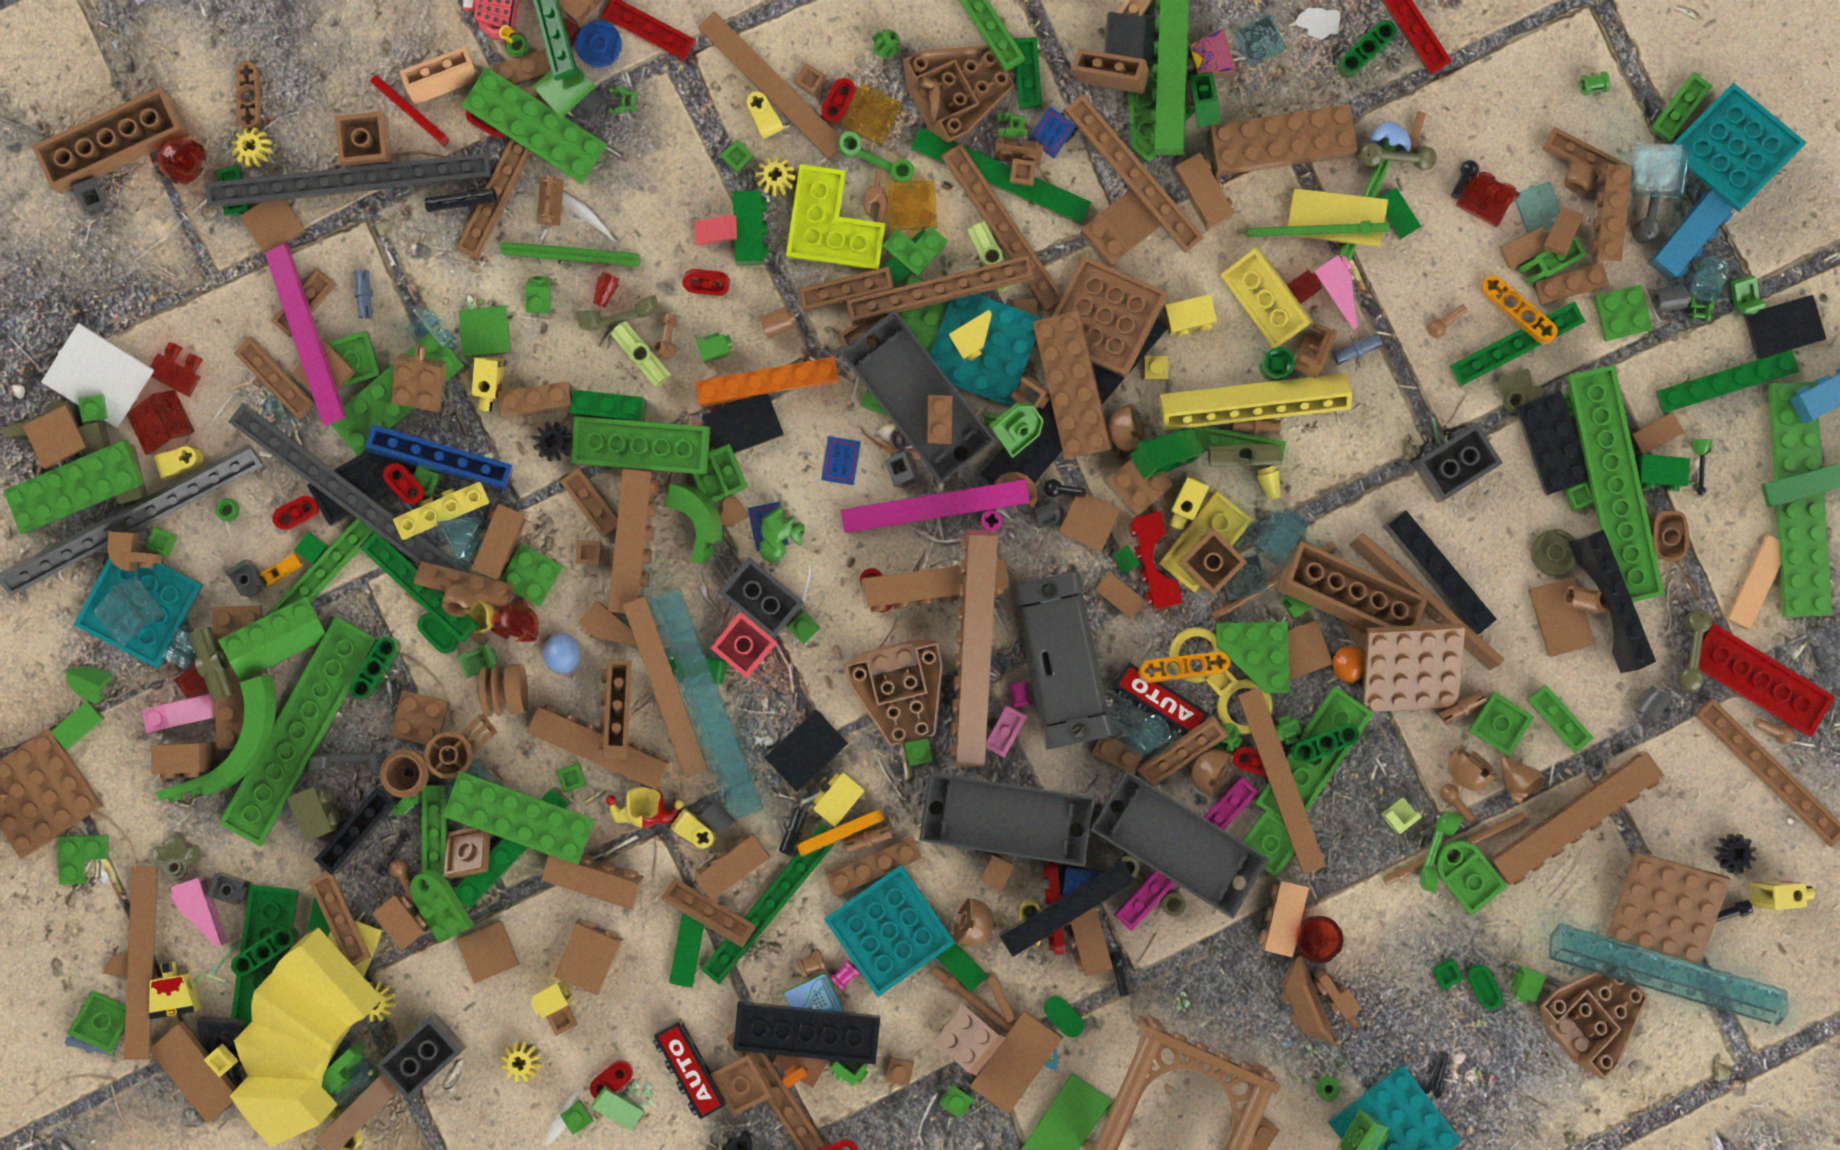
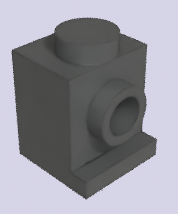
M95 177L72 185V192L84 215L90 214L91 217H94L104 212L103 208L107 207V202ZM91 196L95 199V202L88 204L85 199Z
M899 450L893 452L890 458L884 460L893 486L902 489L922 480L912 453ZM905 465L907 470L903 472L902 468Z
M244 559L225 571V574L229 576L241 596L251 598L262 591L261 587L266 585L263 578L259 576L260 573L252 560ZM245 575L248 577V582L246 584H244L241 580L242 577Z
M224 872L214 874L207 897L233 905L240 904L247 897L249 888L246 886L248 881ZM226 886L231 888L230 894L225 893Z

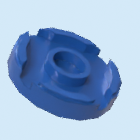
M595 20L579 30L575 40V48L578 56L585 64L593 68H604L612 65L619 58L622 52V40L619 32L612 24Z

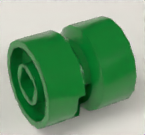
M1273 348L1260 360V373L1269 381H1280L1293 370L1294 357L1286 348Z

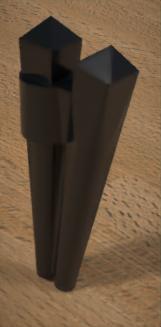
M1441 1052L1423 1089L1425 1094L1430 1093L1431 1088L1435 1089L1434 1096L1436 1099L1441 1096L1445 1083L1444 1076L1449 1054Z

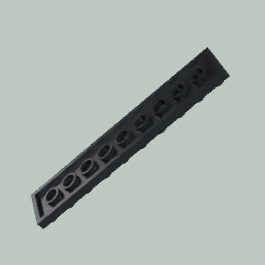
M1156 319L1130 372L1168 329L1158 319ZM1092 363L1101 404H1103L1126 377ZM1051 398L1043 409L1040 407L1037 409L1044 420L1040 436L1013 458L1003 447L980 474L991 485L995 484L994 482L1001 475L1009 472H1019L1027 475L1035 483L1063 451Z

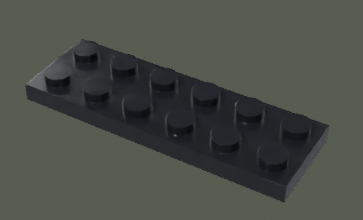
M738 1001L733 1050L876 1065L881 1015Z

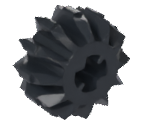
M546 422L545 431L540 427L537 428L541 436H533V440L540 443L535 444L533 447L535 450L541 449L538 454L539 457L543 458L547 455V461L551 462L555 455L556 460L561 461L560 453L566 456L569 455L565 448H572L573 444L567 442V440L572 439L573 435L571 433L565 434L568 428L566 426L560 428L558 422L553 424V428L550 423ZM554 436H556L555 439L558 440V444H553V447L550 448L552 445L548 441L549 439L553 440Z
M1727 834V840L1724 838L1719 839L1722 846L1714 847L1716 851H1719V854L1714 857L1715 860L1721 861L1719 867L1722 869L1727 868L1728 873L1733 874L1737 871V873L1742 874L1744 873V867L1746 869L1752 868L1749 863L1750 860H1757L1755 856H1751V853L1757 849L1749 847L1752 842L1751 839H1744L1742 834H1737L1736 836Z

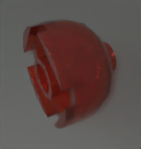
M176 136L166 140L160 147L157 163L160 171L175 184L182 183L184 185L194 181L201 174L203 168L200 165L203 160L206 162L207 156L203 146L195 140L185 136Z
M514 601V604L501 606L495 613L491 623V632L505 639H509V636L518 637L517 642H535L539 633L540 623L537 614L528 607L527 603Z
M1309 916L1302 920L1296 929V948L1310 962L1318 964L1330 962L1342 950L1344 942L1343 932L1338 924L1327 916Z

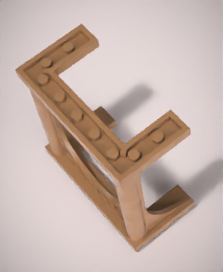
M1148 1014L1146 1018L1139 1015L1136 1025L1140 1030V1037L1134 1058L1097 1142L1087 1138L1083 1144V1149L1118 1150L1137 1104L1147 1086L1157 1077L1167 1072L1178 1069H1190L1205 1073L1216 1080L1225 1090L1230 1100L1233 1117L1232 1127L1223 1150H1248L1272 1093L1277 1095L1280 1084L1275 1080L1276 1077L1272 1075V1072L1267 1067L1255 1063L1254 1066L1240 1061V1064L1231 1061V1056L1220 1051L1216 1055L1208 1051L1210 1047L1196 1041L1194 1045L1187 1042V1037L1174 1031L1173 1035L1167 1033L1159 1019ZM1165 1048L1170 1049L1174 1054V1062L1171 1065H1166L1161 1059V1052ZM1178 1051L1181 1052L1184 1058H1187V1056L1189 1057V1061L1187 1063H1182L1179 1061L1180 1055ZM1154 1058L1156 1059L1157 1064L1160 1066L1159 1070L1157 1071L1151 1070L1152 1067L1155 1065V1063H1153ZM1205 1064L1210 1066L1208 1070H1203ZM1225 1074H1227V1077L1229 1078L1236 1076L1230 1082L1223 1081V1076ZM1240 1082L1248 1084V1090L1243 1095L1238 1096L1232 1093V1088L1235 1084ZM1247 1100L1246 1104L1243 1103L1242 1110L1237 1108V1102Z

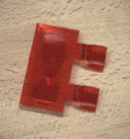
M169 342L165 348L164 356L157 353L150 367L155 369L151 377L190 397L201 376L196 374V371L203 359L190 353L185 361V367L175 362L183 347Z

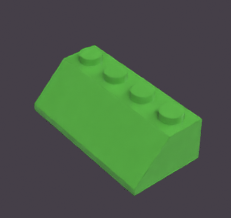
M304 596L219 638L218 642L241 682L321 642L325 631L307 596Z

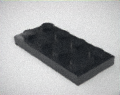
M1558 390L1516 406L1515 410L1544 494L1550 495L1589 480L1584 455L1562 391Z
M366 451L334 470L375 501H378L394 492L384 480L383 473L385 468L392 463H399L405 467L406 465L404 462ZM396 471L394 478L398 480L401 477V473ZM311 483L307 484L329 526H333L352 515Z

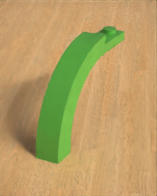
M271 674L261 675L240 683L244 699V721L238 742L228 758L206 775L157 791L159 801L168 799L169 803L184 799L183 794L190 792V796L202 792L204 796L215 794L237 783L255 766L267 747L275 721L276 696Z

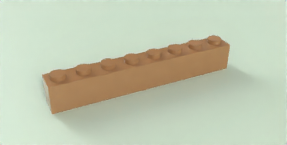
M1640 751L1492 856L1488 861L1506 884L1517 885L1526 878L1525 874L1532 870L1534 872L1545 865L1543 861L1550 856L1554 858L1564 851V846L1581 840L1583 838L1582 834L1588 829L1594 830L1602 824V819L1608 815L1612 817L1619 813L1623 804L1626 802L1632 803L1641 796L1639 793L1647 788L1649 790L1660 783L1658 779L1663 777L1664 774L1648 752Z

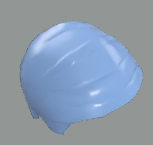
M1387 121L1378 126L1369 142L1383 147L1385 139L1388 138L1390 146L1398 144L1395 152H1409L1411 149V140L1408 132L1393 121Z
M565 633L554 634L543 646V660L551 671L558 674H567L579 667L581 661L580 650L577 641L572 636Z

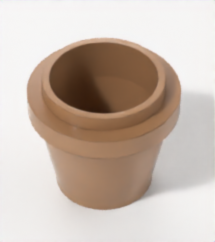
M409 749L397 750L389 754L383 761L380 769V779L382 785L390 794L397 797H411L421 792L426 786L429 779V769L426 766L424 757L418 752ZM408 768H412L414 771L411 777L406 774Z

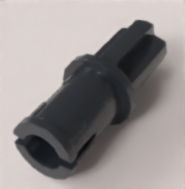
M794 808L789 825L785 827L786 832L779 848L781 853L792 855L799 835L803 834L801 830L809 814L808 812Z

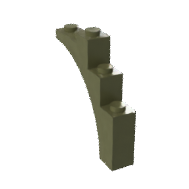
M58 399L52 401V405L44 407L47 414L64 405L69 406L88 446V449L81 451L85 455L110 446L106 425L96 422V420L81 423L75 403L66 401V399ZM45 414L32 416L31 419L35 420ZM23 420L9 422L8 427L1 428L3 438L11 440L27 438L28 436L22 425L30 421L23 422ZM130 444L131 450L133 452L136 463L143 478L135 445ZM142 485L116 496L118 504L127 506L148 497L146 486Z

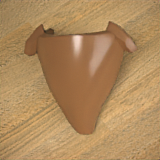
M1507 755L1501 757L1500 764L1503 782L1509 795L1515 802L1522 804L1523 798L1533 792L1535 794L1539 793L1540 788L1544 786L1542 781L1544 775L1539 770L1515 762Z

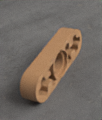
M243 61L236 68L237 120L243 128H248L251 131L253 127L259 128L262 122L260 71L252 62ZM247 68L253 71L252 74H249V82L254 84V86L248 84L247 77L243 74V72H247ZM247 90H252L255 93L254 99L250 102L243 100V94ZM244 106L250 108V114L255 118V120H251L250 124L244 121L245 118L249 117V111L243 108Z

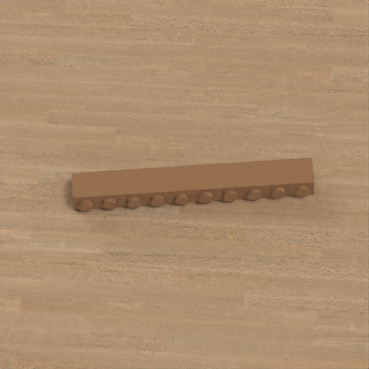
M966 530L965 537L961 538V551H965L964 560L960 561V575H963V584H959L958 589L959 598H962V607H958L957 620L961 621V629L956 631V644L960 645L959 653L955 654V668H958V676H954V691H957V699H953L952 711L956 713V722L951 724V735L955 736L954 744L950 745V758L954 759L956 767H985L998 535L995 530Z

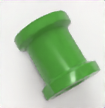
M1603 71L1599 75H1582L1580 87L1583 96L1598 91L1608 92L1610 89L1608 73Z

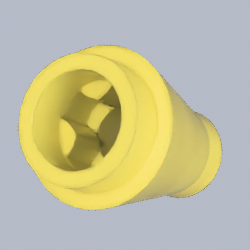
M1266 465L1258 468L1256 476L1267 495V499L1280 498L1279 469H1276L1275 465Z

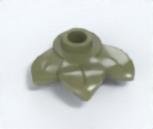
M1529 369L1517 372L1513 378L1503 373L1498 382V389L1504 396L1503 406L1511 413H1516V406L1540 398L1545 393V388L1532 386ZM1512 397L1518 400L1516 406L1511 404Z
M175 833L168 839L165 848L154 847L152 851L155 865L164 869L165 876L173 881L184 878L188 868L197 863L200 855L199 846L187 847L184 838L179 833ZM178 864V870L172 872L173 866Z

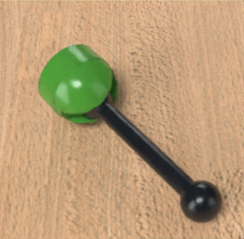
M1693 439V450L1696 454L1700 455L1699 487L1696 490L1700 496L1706 493V488L1704 487L1705 455L1711 451L1713 439Z

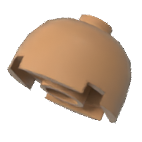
M1132 403L1116 409L1108 420L1107 430L1110 442H1113L1117 448L1125 452H1134L1137 449L1136 445L1147 439L1143 421L1139 422L1136 415H1139V412Z
M446 731L439 733L430 739L425 747L424 760L426 766L432 774L439 778H456L459 771L466 772L472 762L471 745L464 736L457 732Z
M1460 745L1454 751L1448 763L1449 773L1453 777L1452 783L1461 790L1464 787L1472 791L1484 789L1494 780L1497 773H1491L1494 768L1477 752L1473 750L1472 754L1465 751L1467 746Z
M1210 748L1192 760L1189 765L1193 768L1191 778L1197 789L1210 797L1213 796L1212 792L1216 794L1229 773L1226 771L1227 763L1232 765L1234 756L1219 748Z
M966 898L957 913L962 915L959 924L956 922L954 924V941L963 946H979L986 942L989 936H993L996 930V922H994L991 909L984 902Z

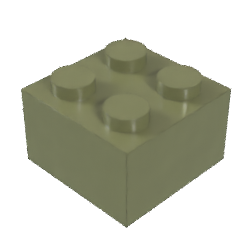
M326 784L314 786L287 797L305 842L335 832L343 826V816L339 809L336 810L333 803L335 800L334 794L330 787L327 788Z

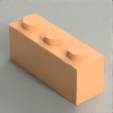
M466 46L399 71L414 105L477 82L479 79Z
M1277 879L1276 884L1273 883L1270 891V897L1273 898L1271 907H1267L1265 912L1266 929L1261 931L1259 943L1262 944L1261 948L1263 950L1293 957L1309 887Z

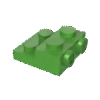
M361 1041L350 1047L325 1071L322 1088L329 1095L333 1092L337 1095L353 1081L351 1076L356 1071L352 1066H355L364 1057L361 1053L367 1048Z

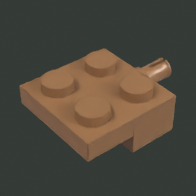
M416 344L415 356L400 353L394 359L392 404L438 412L441 409L442 387L445 385L447 362L425 358L426 346Z
M1318 968L1311 974L1314 977V986L1319 993L1328 998L1325 1003L1331 1012L1335 1013L1337 1017L1341 1015L1345 1018L1352 1030L1357 1028L1360 1023L1354 1014L1362 1008L1350 990L1340 982L1334 985L1329 976Z

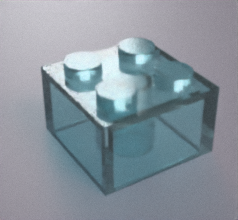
M1635 143L1631 164L1630 192L1638 196L1682 198L1689 150L1683 145Z
M1287 508L1279 511L1276 510V512H1272L1266 521V524L1269 525L1267 529L1263 530V532L1260 531L1253 543L1256 546L1253 551L1275 565L1283 564L1310 523Z

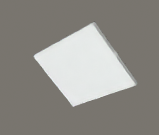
M78 323L63 348L58 351V356L41 383L78 405L79 397L104 394L108 418L102 420L118 428L134 402L138 401L139 394L155 369Z

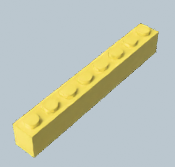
M1347 373L1317 376L1316 378L1306 377L1160 394V415L1164 431L1349 410L1351 409L1352 389Z

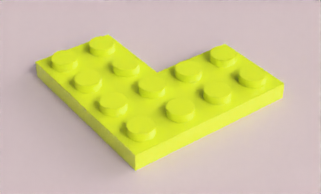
M804 164L799 165L786 258L868 270L879 269L886 224L840 217L846 177L845 170Z

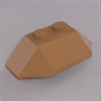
M1296 953L1293 955L1281 985L1284 992L1280 993L1285 1006H1290L1293 1014L1290 1015L1291 1022L1295 1029L1299 1028L1304 1034L1337 1046L1339 1043L1302 955Z

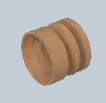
M523 664L506 665L504 676H502L498 666H493L492 671H490L489 667H481L478 697L484 716L490 717L494 711L497 716H501L505 704L511 715L527 713L529 695L527 676Z

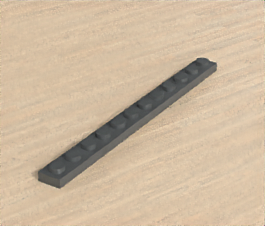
M479 153L205 183L207 206L209 208L491 178L489 154Z
M242 403L228 421L419 565L423 561L473 574L421 534L402 540L393 521L397 516L247 404Z
M248 444L1 572L0 585L10 596H13L107 547L109 531L134 533L263 466L262 460L252 446Z

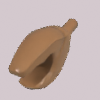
M875 170L874 186H869L864 196V209L866 214L870 216L871 205L878 203L880 205L878 221L882 223L888 209V198L884 187H880L881 171Z

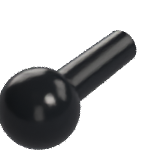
M1466 160L1462 163L1460 167L1462 175L1451 193L1453 199L1458 200L1468 181L1477 176L1479 165L1474 160Z
M1050 479L1044 485L1045 494L1051 498L1058 497L1060 494L1083 498L1086 495L1085 488L1062 485L1056 479Z
M1115 951L1110 953L1109 956L1113 966L1112 970L1115 973L1119 995L1124 997L1129 995L1123 970L1126 958L1121 952Z

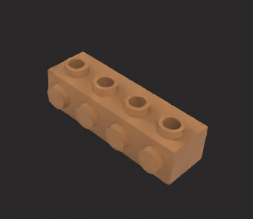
M1604 164L1602 169L1599 170L1598 183H1601L1600 193H1597L1596 196L1598 212L1593 222L1595 240H1592L1590 250L1591 254H1593V259L1622 261L1632 166Z
M608 659L607 669H602V683H606V691H601L600 705H605V714H600L599 728H604V735L599 736L598 751H603L602 759L626 760L632 660Z
M548 854L541 880L632 910L637 902L644 876L633 869L624 870L616 867L611 862L594 860L593 857L586 854L582 855L579 865Z

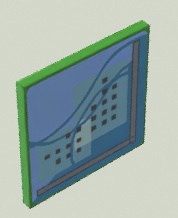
M826 972L782 992L788 1006L844 1012Z

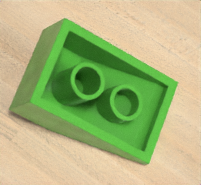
M1360 1108L1336 1150H1377L1380 1143L1384 1144L1387 1140L1390 1127L1385 1122Z

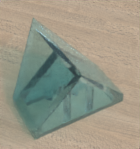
M477 517L438 521L437 524L456 560L463 568L468 569L472 556L481 543L479 542L480 536L484 529L487 530V527Z

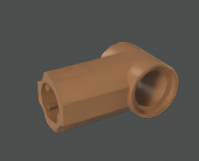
M1569 586L1564 593V602H1566L1568 607L1586 610L1591 615L1609 611L1601 591Z

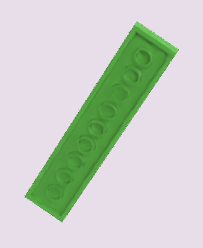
M1615 365L1567 375L1599 529H1604L1632 601L1635 602L1665 595Z
M1816 381L1768 384L1774 481L1823 468L1819 417L1802 424L1789 398L1797 395V389L1808 384L1810 387H1813L1817 384ZM1824 492L1775 505L1777 538L1780 540L1781 566L1779 569L1783 618L1832 615Z
M338 616L334 617L275 722L265 751L255 766L246 774L220 820V825L258 846H263L288 801L287 797H290L309 764V759L313 757L349 693L352 680L378 641V638Z

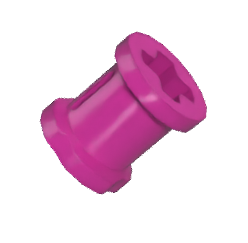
M988 510L981 517V526L984 530L996 531L1002 524V517L997 511ZM990 515H993L994 520L998 521V524H994L993 527H988V522H985V519H988Z
M1029 681L1008 684V688L1012 692V708L1032 704V700H1029L1027 689Z
M847 959L843 961L844 965L835 974L829 976L843 991L847 989V985L855 976L861 974Z

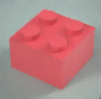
M740 611L710 649L745 678H749L777 645L778 641L773 639Z

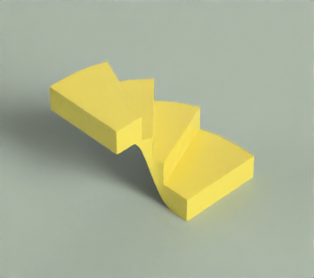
M319 928L306 934L278 962L273 972L254 991L251 1004L252 1022L234 1040L239 1059L248 1077L230 1097L241 1114L270 1147H274L320 1125L337 1106V1103L322 1088L323 1075L351 1026L365 1018L382 999Z

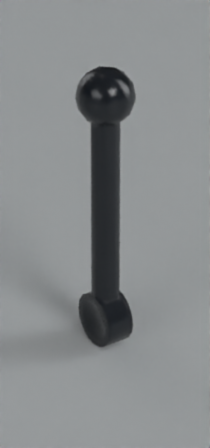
M409 833L401 835V841L384 866L378 869V873L381 876L387 874L390 862L398 854L404 843L411 839Z

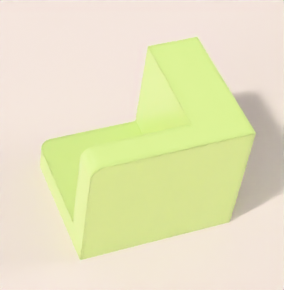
M1400 798L1380 814L1397 834H1402L1422 817L1413 810L1404 798Z

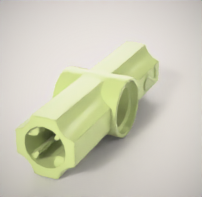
M985 221L967 230L983 266L1005 261L1002 250L997 246ZM993 252L997 254L998 260L990 263L985 258L986 254ZM1017 284L998 288L996 290L999 294L1011 289Z
M627 321L620 323L610 333L655 388L668 380L671 373ZM639 349L647 351L646 357L642 360L635 358V353Z

